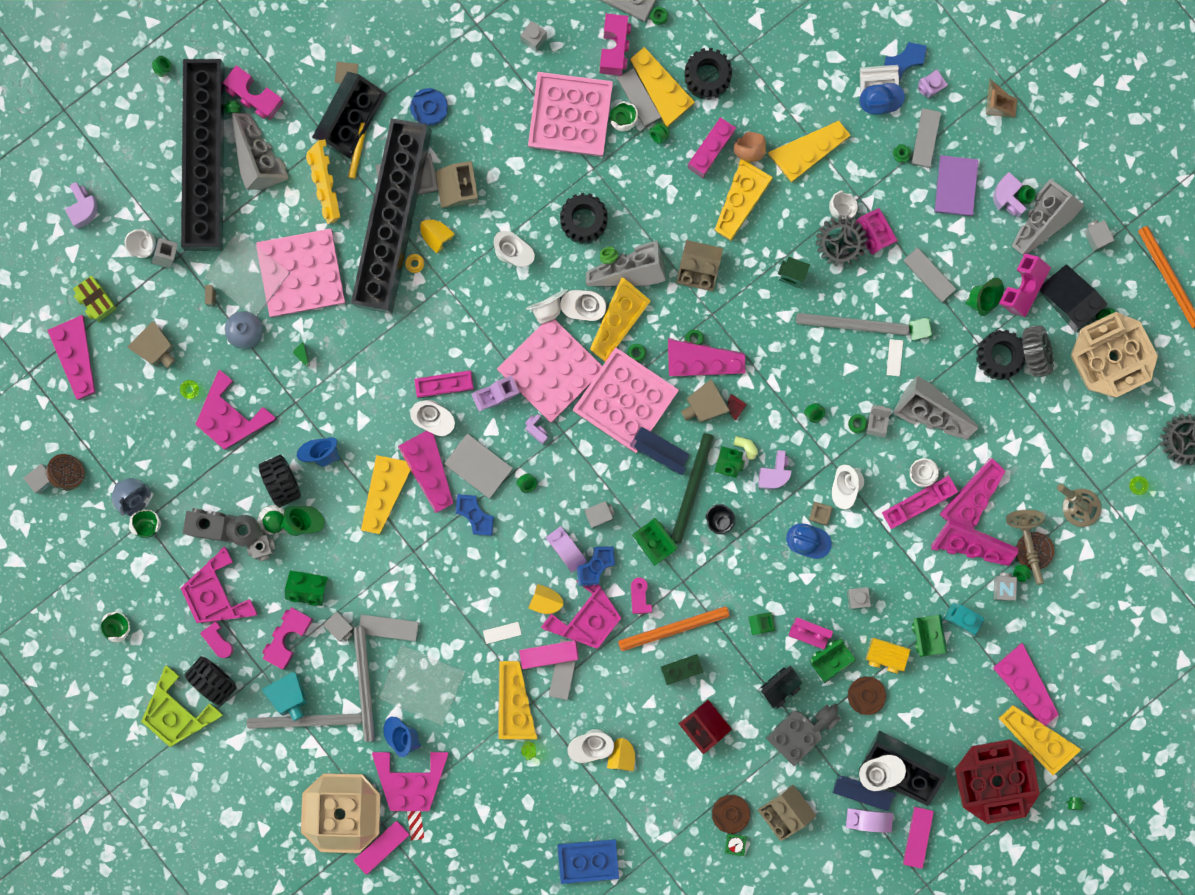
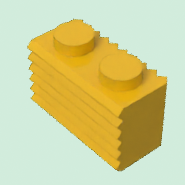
M871 638L865 660L869 661L868 665L880 668V665L888 667L887 671L898 674L899 671L904 672L911 649Z

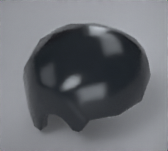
M716 504L710 507L705 516L708 528L718 535L729 533L733 530L736 523L735 514L724 504Z

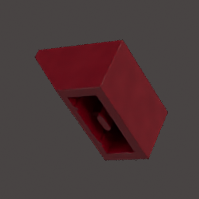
M708 699L678 723L702 754H705L732 730Z

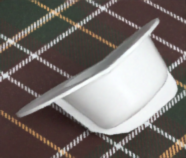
M507 230L500 231L494 237L495 253L502 262L525 267L534 261L535 254L533 249L513 232Z
M568 289L562 290L544 301L530 305L526 310L531 309L537 321L541 324L551 321L560 314V297Z
M571 290L565 293L560 303L563 313L573 319L596 321L602 318L606 311V303L603 297L594 291Z
M419 401L411 408V420L420 428L438 436H445L454 429L455 421L451 412L441 407L436 401Z
M844 464L839 466L836 471L832 487V498L835 505L841 509H848L853 506L858 492L864 486V478L860 468H852L850 465Z
M592 729L585 733V735L574 738L569 743L568 755L573 761L578 763L603 759L612 753L614 742L603 731Z
M885 755L869 760L860 768V781L864 787L871 791H880L895 786L905 777V765L901 759L893 755Z

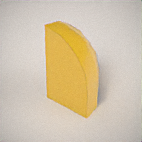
M424 220L420 224V231L424 241L435 253L441 251L444 248L442 246L443 243L447 240L450 241L454 236V233L442 222Z
M537 584L528 609L543 614L555 613L564 605L563 599L556 591Z
M619 738L614 742V749L608 756L607 768L634 771V748L628 740Z

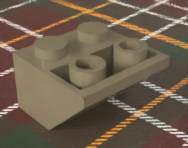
M472 161L452 164L435 171L442 209L479 203Z
M686 240L676 283L713 291L723 248Z
M794 784L781 791L758 809V812L780 841L804 828L817 816Z

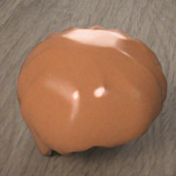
M746 132L734 144L735 155L748 162L761 160L766 153L765 136L755 132Z

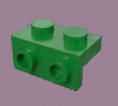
M656 518L632 534L654 566L678 549L674 539L669 537L662 523L657 521Z
M290 570L285 586V599L291 602L308 603L312 606H323L328 577Z
M941 614L914 618L912 630L916 634L917 642L915 647L919 656L948 653Z
M842 639L838 641L833 640L827 645L828 648L822 652L817 651L811 657V666L824 683L856 662V659L844 645Z

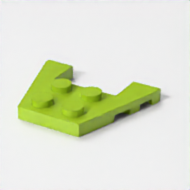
M166 665L141 722L169 747H172L221 718L224 714L209 703L197 718L167 693L180 676Z

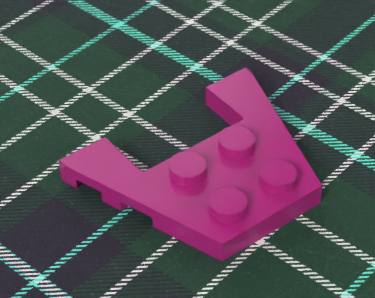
M219 370L195 425L226 450L255 431L257 432L265 425L272 423L277 418L264 407L250 421L243 417L221 398V395L233 381Z
M223 547L219 553L211 558L200 571L180 588L196 623L258 615L251 599L232 607L221 585L216 571L234 563L227 547Z
M599 584L597 586H582L592 595L568 626L551 614L541 628L598 649L621 619Z
M372 752L390 811H430L448 752H430V772L406 773L390 772V752Z

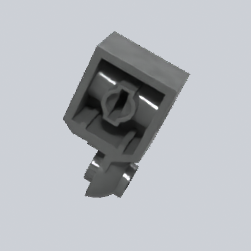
M193 508L192 512L186 511L182 534L223 542H233L239 546H250L259 538L260 525L252 516L227 515L226 517V514L214 511L210 515L207 514L208 511ZM209 520L210 526L205 529V523ZM246 525L248 533L242 536L239 533V529L241 526Z
M834 703L831 706L826 704L815 715L817 720L814 723L802 713L792 710L765 738L795 766L822 739L820 733L825 728L829 731L841 719L838 716L837 704Z

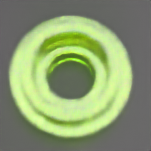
M186 380L180 386V393L186 399H193L199 393V386L193 380ZM189 386L193 387V391L191 393H187V388Z
M1135 476L1129 482V489L1135 495H1142L1148 490V481L1142 476ZM1137 482L1141 484L1140 489H1137L1135 487V484Z
M525 741L521 746L522 757H525L527 761L536 757L535 743Z

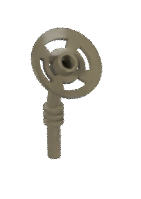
M1063 484L1057 486V490L1066 496L1063 501V514L1071 524L1078 527H1086L1097 521L1101 513V503L1095 493L1087 489L1071 491ZM1082 493L1091 496L1094 500L1092 501L1090 498L1082 496ZM1069 502L1073 504V508H1068ZM1093 507H1097L1094 517L1090 519L1088 515L1091 514ZM1073 514L1075 517L1083 519V522L1075 520L1071 515Z
M1036 510L1014 511L1006 516V523L1009 526L1022 530L1027 550L1026 557L1027 561H1029L1028 564L1032 567L1036 584L1042 585L1044 580L1038 564L1040 560L1038 559L1037 551L1034 550L1030 530L1041 525L1045 521V515Z

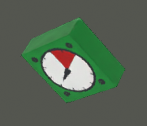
M727 834L725 854L744 856L747 836Z

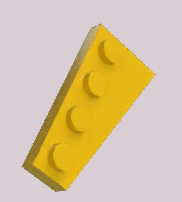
M645 47L630 59L667 128L694 105L693 99Z
M837 121L768 152V155L792 183L851 135L840 121Z
M324 139L317 141L307 152L306 161L311 167L312 181L317 187V198L321 201L323 207L322 215L326 219L327 224H332L340 218L336 193L331 190L334 182L332 175L328 174L327 170L330 162L329 157L324 155L323 147L326 146Z
M740 159L733 183L726 197L725 205L715 227V232L732 241L772 182L773 177L747 161Z
M621 278L590 347V350L605 362L651 302L625 278Z
M376 455L361 531L381 534L411 471L406 461Z
M499 661L498 739H537L520 662Z
M1012 705L999 717L1001 722L1052 776L1082 750L1015 705Z

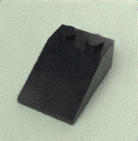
M1067 264L1043 283L1039 290L1074 332L1108 305L1100 294Z
M785 665L756 691L771 708L776 706L778 709L786 702L785 698L789 694L794 696L801 690L799 686L802 682L791 665Z

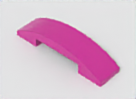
M947 476L932 486L883 511L882 515L890 529H893L958 493V490L950 476Z

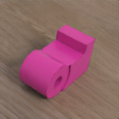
M639 577L635 578L631 583L632 614L652 613V605H646L645 592L648 587L647 582Z
M215 621L200 634L218 657L228 658L233 654L234 647L220 634L219 630L223 627L219 622Z

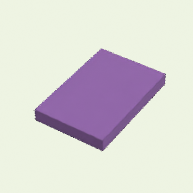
M940 156L934 212L973 216L978 159Z

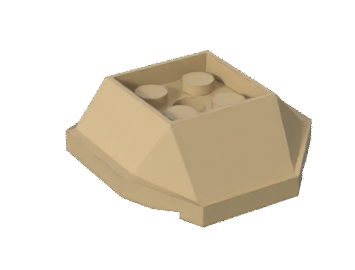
M1118 312L1112 313L1080 329L1070 355L1087 390L1113 398L1151 381L1158 357L1141 322ZM1110 352L1116 353V361H1112L1110 359Z
M323 773L302 793L301 833L320 852L360 853L380 834L381 794L363 774ZM338 808L345 811L344 819L337 818L336 810Z

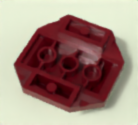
M1011 739L971 746L955 767L962 808L986 824L1026 817L1040 794L1032 754ZM998 775L1001 778V783L998 786H994L992 779Z

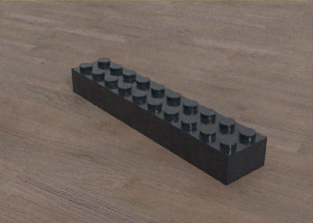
M183 59L181 248L184 251H223V82L225 65L221 59Z
M393 118L390 120L351 304L357 308L389 314L393 313L432 129L427 124Z

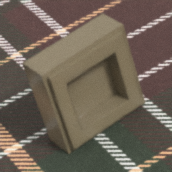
M205 285V304L208 307H215L216 288L213 285Z
M814 502L809 521L827 526L833 507Z

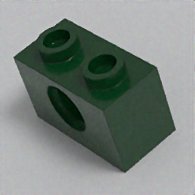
M788 257L787 261H782L778 275H781L779 281L801 288L810 264Z
M698 654L660 666L666 685L704 673Z

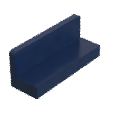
M644 427L639 428L630 447L673 472L683 475L686 470L683 466L689 457V453Z
M839 774L832 791L834 794L885 811H889L892 799L896 795V793L884 789L880 791L868 790L860 781Z

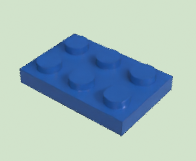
M616 839L558 844L561 884L619 879Z

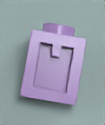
M936 70L919 80L918 90L929 99L946 88L948 84L939 71Z
M539 414L535 417L532 415L525 423L527 425L525 430L544 445L548 440L547 432L540 426L535 427L541 416Z

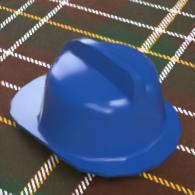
M895 83L872 85L862 91L859 102L861 108L869 114L891 113L902 106L905 94L903 89Z
M329 437L310 440L298 449L296 456L302 462L313 461L321 467H326L340 460L336 447L337 439Z
M799 523L792 526L787 532V545L798 554L819 559L825 557L831 550V538L827 532L820 528Z
M391 716L387 718L383 727L384 737L399 757L404 758L408 753L421 747L418 741V733L413 727L406 726L397 717Z

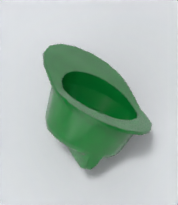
M992 278L984 285L973 287L969 298L965 302L966 305L978 311L979 315L986 316L999 304L1003 297L1004 285L1002 280Z
M288 506L284 510V517L280 527L292 536L317 533L323 529L324 518L317 509L311 506Z

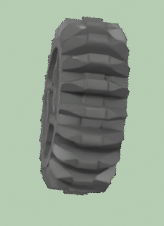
M839 215L838 221L831 217V224L825 221V227L820 226L819 230L822 233H817L816 235L818 239H821L816 241V245L820 246L817 251L820 253L824 252L821 255L822 259L828 256V264L834 260V266L841 262V266L845 267V261L852 265V259L858 262V255H864L861 249H867V245L864 242H867L868 239L864 237L866 230H860L862 224L860 223L855 226L856 219L849 222V216H846L845 221H843L842 216ZM842 227L838 234L828 235L833 229ZM848 229L854 232L858 242L853 241L852 238L847 236ZM844 233V242L839 249V240ZM826 241H830V244L836 246V253H833L827 247ZM855 247L850 253L842 255L844 249Z
M1041 325L1025 328L1022 335V349L1024 350L1027 368L1034 377H1044L1051 374L1054 367V358L1047 330Z
M1180 414L1179 419L1176 416L1172 417V422L1167 421V427L1162 428V431L1166 434L1160 435L1161 439H1165L1164 442L1160 443V446H1166V449L1162 452H1169L1170 454L1167 458L1171 459L1174 457L1173 462L1175 464L1180 460L1182 466L1186 462L1188 465H1193L1195 453L1185 455L1183 452L1188 447H1195V417L1192 419L1191 414H1187L1185 418L1183 414ZM1179 425H1189L1184 433L1174 431ZM1187 436L1189 439V442L1186 444L1183 440V437ZM1172 437L1178 443L1177 450L1173 445Z

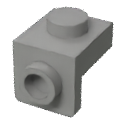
M881 405L872 406L866 434L885 438L891 413L890 408Z

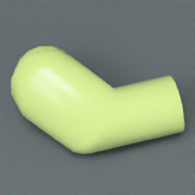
M738 436L735 437L733 445L744 448L747 452L746 458L754 460L758 454V449L753 441Z

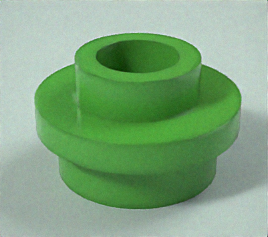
M606 247L600 252V260L603 264H612L619 256L617 250L613 247Z

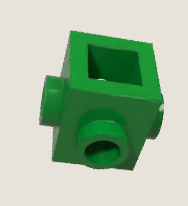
M721 446L714 472L737 478L738 472L743 471L745 460H742L743 452Z

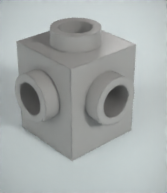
M262 532L258 540L254 544L246 546L249 556L261 562L270 559V555L275 554L273 549H276L273 538H270L269 535H264ZM258 543L263 544V548L261 550H257Z

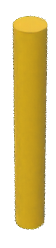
M365 123L360 124L358 135L362 131ZM365 134L360 137L355 148L348 174L350 179L356 178Z

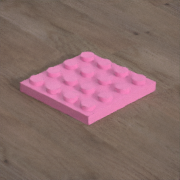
M538 72L528 147L603 157L613 81Z
M331 228L256 243L270 318L345 304Z
M553 319L542 323L497 370L505 378L512 376L519 392L552 423L591 384L602 368V365Z
M615 348L574 407L573 412L636 454L637 450L630 447V444L639 428L644 427L652 431L679 390Z

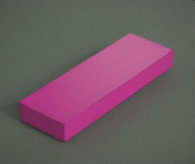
M471 370L414 379L417 398L474 390Z
M576 640L519 650L523 670L579 660Z
M914 807L903 865L923 869L934 811Z
M396 821L353 861L367 875L410 834Z

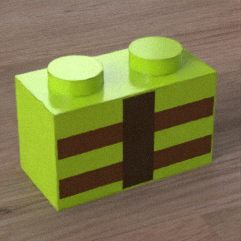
M92 275L73 288L76 293L74 295L75 299L80 305L83 303L86 306L85 312L91 320L95 319L100 322L117 309Z

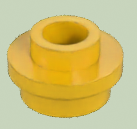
M411 254L407 257L405 266L409 272L418 273L424 268V260L418 254ZM418 261V266L413 267L411 263Z

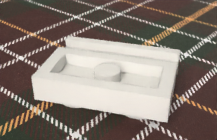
M898 65L861 67L860 94L865 88L872 85L885 83L899 85Z

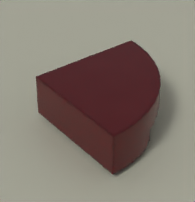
M731 394L728 399V409L731 417L736 421L747 404Z

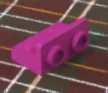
M880 208L862 215L856 220L855 226L861 223L862 228L860 230H866L864 237H867L868 241L864 243L867 245L871 255L898 241Z
M796 617L789 636L825 649L833 631Z

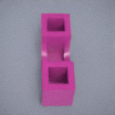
M607 13L605 15L603 38L611 39L617 45L612 49H602L599 74L622 76L623 69H627L628 58H624V53L629 51V40H626V35L631 32V23H628V16Z
M236 65L223 82L226 88L225 91L232 97L238 96L241 99L240 102L247 108L253 107L256 110L255 113L262 119L266 117L271 121L284 104V101L267 87L261 94L251 95L249 87L254 80L251 75Z
M720 117L688 163L687 168L703 179L714 164L720 151L725 148L734 135L736 127Z
M1024 254L1017 268V271L1022 276L1021 285L1018 289L1007 287L999 304L1011 314L1026 317L1051 267L1038 256Z
M292 607L290 610L287 609L281 618L284 620L282 625L276 627L272 634V637H274L271 644L267 643L262 652L265 654L262 659L282 670L286 669L294 655V652L290 651L285 645L286 636L292 632L305 636L314 620Z

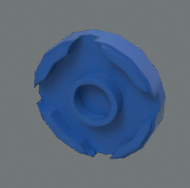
M426 88L414 95L410 109L415 121L427 124L428 126H435L446 117L448 104L441 92L432 88Z

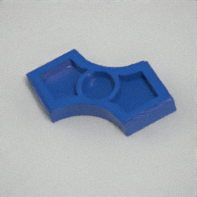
M908 42L905 50L899 55L886 56L884 66L898 65L900 80L906 69L912 66L923 65L927 46Z
M457 494L455 513L466 517L470 521L474 535L492 536L494 516L487 515L480 510L477 504V496Z
M613 546L593 548L591 560L587 564L577 567L578 586H597L602 571L608 567L615 566Z

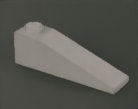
M233 113L232 121L240 174L246 189L263 190L286 181L289 177L282 160L279 157H275L271 151L272 146L270 143H266L261 137L262 132L249 114Z
M1052 179L1037 194L1035 198L1037 202L1033 210H1029L1027 214L1029 218L1026 224L1021 226L1012 244V247L1023 256L1072 221L1084 207L1078 199Z
M658 240L639 245L634 248V252L626 256L624 253L619 255V259L612 264H601L587 271L586 285L618 286L621 278H625L633 286H648L666 281L665 266Z
M919 376L906 387L893 411L895 415L909 423L915 424L917 422L927 425L926 428L933 429V427L941 429L946 434L966 440L978 429V425L935 386Z

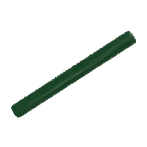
M708 433L702 435L671 536L675 543L678 544L682 543L714 436Z

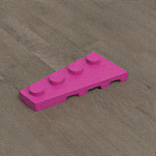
M83 315L47 330L77 400L96 393Z
M668 338L669 376L745 373V353Z
M426 430L399 445L398 448L434 512L437 513L453 504L434 434Z
M989 458L939 515L946 522L952 519L974 529L980 520L979 518L983 510L986 509L992 493L995 492L1005 470L993 458Z
M952 519L947 521L931 544V550L938 551V549L947 550V553L950 554L962 553L966 554V557L969 558L980 557L984 558V561L1007 566L1011 564L1018 554L1017 547Z
M1020 643L992 667L1036 720L1046 726L1059 715L1023 643Z

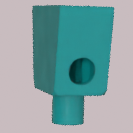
M952 603L943 620L975 638L985 618L961 604Z
M295 671L262 688V691L280 715L290 714L293 722L304 717L300 707L307 704L300 677Z

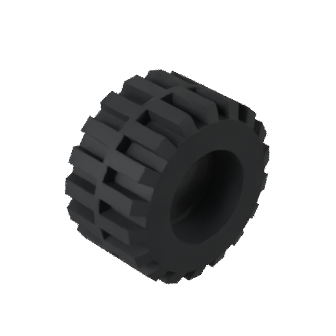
M702 48L700 52H694L693 56H690L686 63L684 72L685 84H687L688 90H692L694 96L699 95L700 99L707 97V100H711L714 96L718 98L720 94L723 95L730 85L732 78L731 62L727 60L725 54H720V50L717 49L715 52L713 48H709V50L705 51V48ZM704 65L713 66L718 70L719 78L714 82H704L698 77L697 70Z
M580 193L581 195L579 196L575 194L573 198H568L566 204L562 206V211H560L561 228L565 235L571 238V241H579V244H583V242L589 244L592 240L596 241L600 235L604 234L608 221L607 209H605L604 203L600 202L597 196L596 198L593 197V194L585 195V193ZM580 209H588L594 213L595 222L588 228H580L573 223L574 213Z
M1010 330L992 332L978 345L976 362L980 364L978 366L979 369L984 370L983 374L990 375L991 379L998 378V380L1011 378L1021 371L1023 365L1026 364L1024 350L1022 349L1023 344L1021 342L1023 339L1016 337L1017 334L1014 332L1009 333ZM995 345H1004L1010 350L1012 359L1008 365L1002 366L993 360L991 351Z
M281 454L259 464V472L263 483L277 507L280 508L301 498V492L288 462Z
M202 656L185 673L187 681L206 699L218 706H222L237 689L235 682L221 668Z

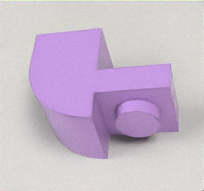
M1010 172L995 187L993 201L998 210L1005 205L1008 213L1019 217L1027 208L1013 195L1023 184Z
M75 182L69 186L78 202L66 208L65 211L73 226L79 229L95 218L98 204L95 197L89 196L84 186H80Z
M509 376L496 381L489 387L475 391L471 395L480 412L490 407H496L512 399L520 392L513 377Z
M778 450L776 452L775 469L760 468L758 489H778L789 480L791 471L784 470V467H788V456H785L786 451Z
M561 526L545 537L571 573L578 566L587 562Z
M848 808L846 828L891 833L893 813Z

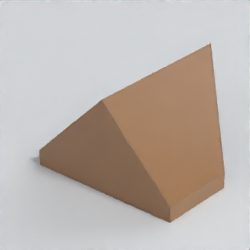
M989 78L986 115L1015 117L1017 98L1010 96Z

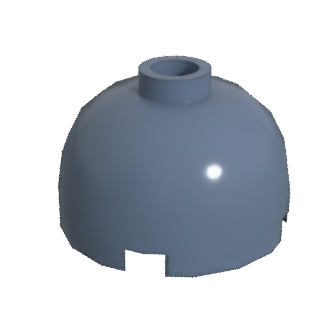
M247 311L232 314L224 327L228 342L238 349H251L255 347L263 336V325L260 319Z
M134 478L119 481L114 487L111 495L112 504L122 516L125 514L132 516L145 507L146 503L143 502L147 497L150 499L151 490L141 480Z

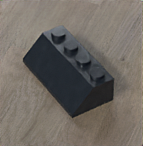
M347 72L312 138L316 141L325 139V147L351 159L360 137L365 134L386 93L361 75ZM365 123L362 131L358 135L360 124Z
M879 730L870 744L860 768L869 760L885 755L897 756L903 761L906 773L904 779L891 788L929 806L946 778L948 765Z

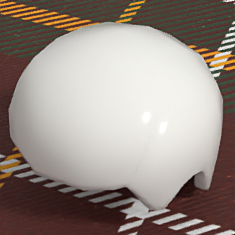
M843 190L835 193L829 203V211L832 216L838 219V216L841 215L843 221H845L846 216H849V220L852 219L858 210L857 201L853 195L844 193Z
M144 229L131 231L124 240L125 249L130 256L147 258L154 253L156 248L155 237L151 232Z
M921 458L916 460L910 467V479L919 487L932 486L938 479V466L931 459Z

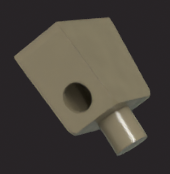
M154 321L127 346L131 351L155 367L162 362L169 368L176 361L169 354L174 349L173 345Z
M711 379L687 398L689 407L680 411L685 421L696 417L698 422L702 423L727 414L729 409Z

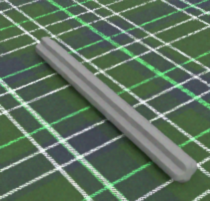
M797 313L796 315L797 324L908 335L909 333L908 324Z
M358 626L354 628L363 734L365 742H372L375 740L365 628Z
M362 714L304 716L293 722L291 716L248 718L247 728L361 724Z

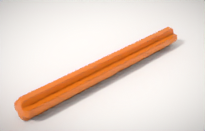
M1142 227L1138 230V233L1192 328H1195V309L1149 227Z
M724 606L619 640L618 644L620 650L625 651L729 617V611Z

